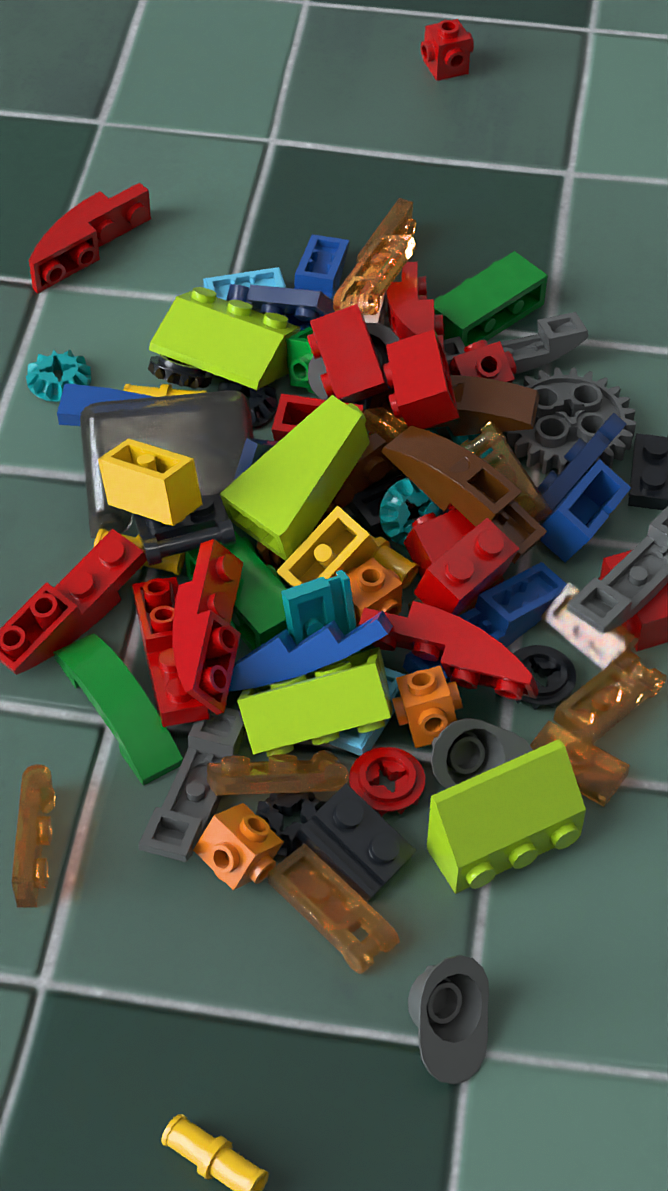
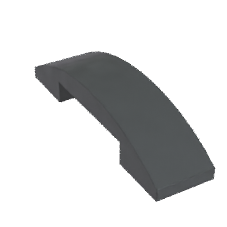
M576 312L537 320L538 334L501 342L504 352L510 351L513 356L517 370L516 374L550 363L567 354L588 338V330ZM460 337L444 340V352L447 357L448 366L454 356L465 353L463 350L465 345Z
M668 507L649 524L647 536L602 580L594 577L567 603V611L602 634H605L629 620L668 583Z
M225 707L224 713L216 715L208 709L209 719L194 722L188 735L189 748L162 807H155L139 842V850L187 862L193 855L194 847L219 806L240 749L245 725L239 710Z

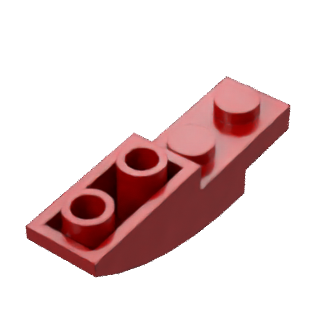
M139 182L111 198H108L99 191L63 215L44 234L29 259L33 290L38 294L100 260L99 247L151 220L149 190Z
M418 261L402 262V282L386 283L390 329L400 340L434 329L444 350L443 314L435 315L434 299L427 300L426 276L418 275Z
M112 528L55 587L46 582L0 628V662L18 675L54 656L53 652L77 640L121 601L118 590L147 561L144 551Z
M212 539L200 545L192 581L178 586L173 617V652L178 676L185 692L218 715L224 713L241 636V633L233 628L230 622L244 562L217 540Z
M155 578L147 582L132 584L148 670L162 726L167 727L209 719L208 708L185 692L175 665L173 617L178 591L177 578Z
M416 601L412 602L408 617L384 612L393 627L388 635L371 645L386 651H395L396 647L412 650L415 656L427 661L435 662L439 660V657H442L440 663L450 681H455L458 686L463 688L477 689L478 685L494 688L495 693L512 700H521L522 696L537 698L539 689L533 675L511 651L481 628L459 616ZM364 607L359 625L381 611Z

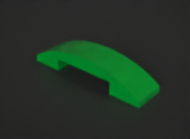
M92 633L53 652L55 660L75 689L81 687L119 742L121 755L143 786L180 767L183 757L167 727L162 726L160 715L127 666L99 636Z

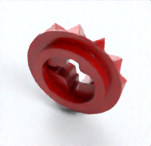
M379 747L363 753L353 763L349 774L350 787L373 809L377 810L381 817L388 811H397L402 815L408 806L418 804L423 790H425L426 779L422 765L413 755L399 748ZM380 771H382L384 776H387L389 781H395V792L387 790L385 785H379Z

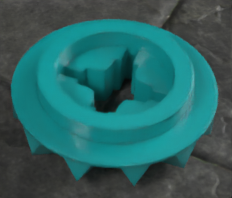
M53 349L50 356L38 354L37 361L28 364L27 386L35 396L43 400L59 402L65 383L90 385L92 377L91 368L87 365L84 356H74L71 350L66 351L64 354H58ZM55 370H62V381H58V378L55 377Z
M409 478L402 479L389 488L382 499L379 514L380 523L385 534L392 541L405 546L404 540L412 529L411 524L414 522L412 519L407 520L410 516V511L405 501L416 506L422 505L418 510L421 517L432 512L437 517L442 515V509Z

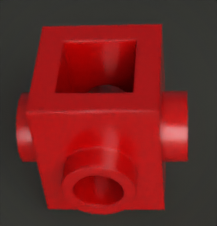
M458 19L443 20L440 23L426 25L425 40L421 42V54L424 63L436 81L469 74L470 53L474 51V41L471 33L464 29Z
M487 340L472 343L463 349L465 353L454 356L449 364L451 375L473 376L512 383L515 380L513 375L517 373L510 351L504 352L500 341L489 345Z

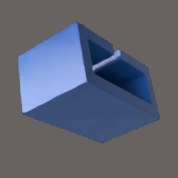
M598 459L540 524L547 531L541 542L562 561H568L594 536L631 487Z

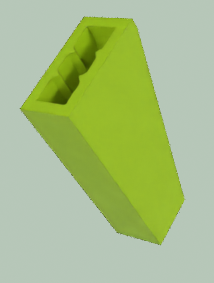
M331 395L220 493L231 522L286 561L312 533L369 445L370 441L365 427L366 418L362 411L354 404L349 403L347 405Z

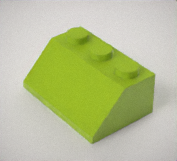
M195 287L192 291L176 296L149 345V350L258 390L289 374L286 338L300 332L301 327L288 323V318L281 314H263L252 310V305L240 300L226 301L216 297L217 293L211 289Z
M380 647L352 654L342 660L299 677L257 688L245 689L237 700L253 755L266 751L267 757L280 756L294 750L293 744L310 739L313 745L334 741L340 737L339 732L357 727L359 733L379 729L385 726V719L391 718L393 710Z
M560 739L555 740L431 796L426 849L455 894L469 887L473 889L483 887L495 875L512 867L515 869L526 867L538 855L553 848H567L581 836L586 808L563 742Z

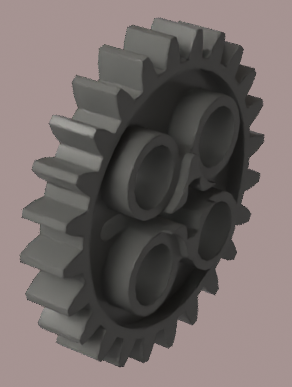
M555 367L554 376H548L543 370H539L537 381L530 376H525L523 384L524 387L537 390L540 395L534 428L500 433L506 436L505 443L507 447H515V458L528 456L527 467L530 468L540 463L542 464V474H546L551 468H555L559 475L569 463L564 458L565 454L578 439L582 438L587 443L610 415L615 413L627 425L596 459V461L600 459L612 469L613 460H623L625 450H630L632 439L634 438L636 422L634 421L635 409L628 408L630 398L619 397V386L607 389L608 378L606 377L597 382L593 381V373L591 371L587 372L584 377H579L576 368H572L569 375H563L559 367Z

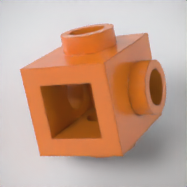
M372 557L359 567H353L345 573L350 578L357 627L359 626L364 607L399 615L402 607L403 583L393 570L384 568Z
M441 665L418 670L396 678L400 697L393 698L392 702L399 726L408 724L415 749L432 744L434 737H438L442 730L452 722L457 721L455 710L463 708L456 682H446Z
M241 803L214 815L193 851L214 871L221 881L225 882L232 890H235L251 881L258 884L267 878L276 866V861L273 858L284 841L270 829L269 824L263 818L257 816L244 803Z

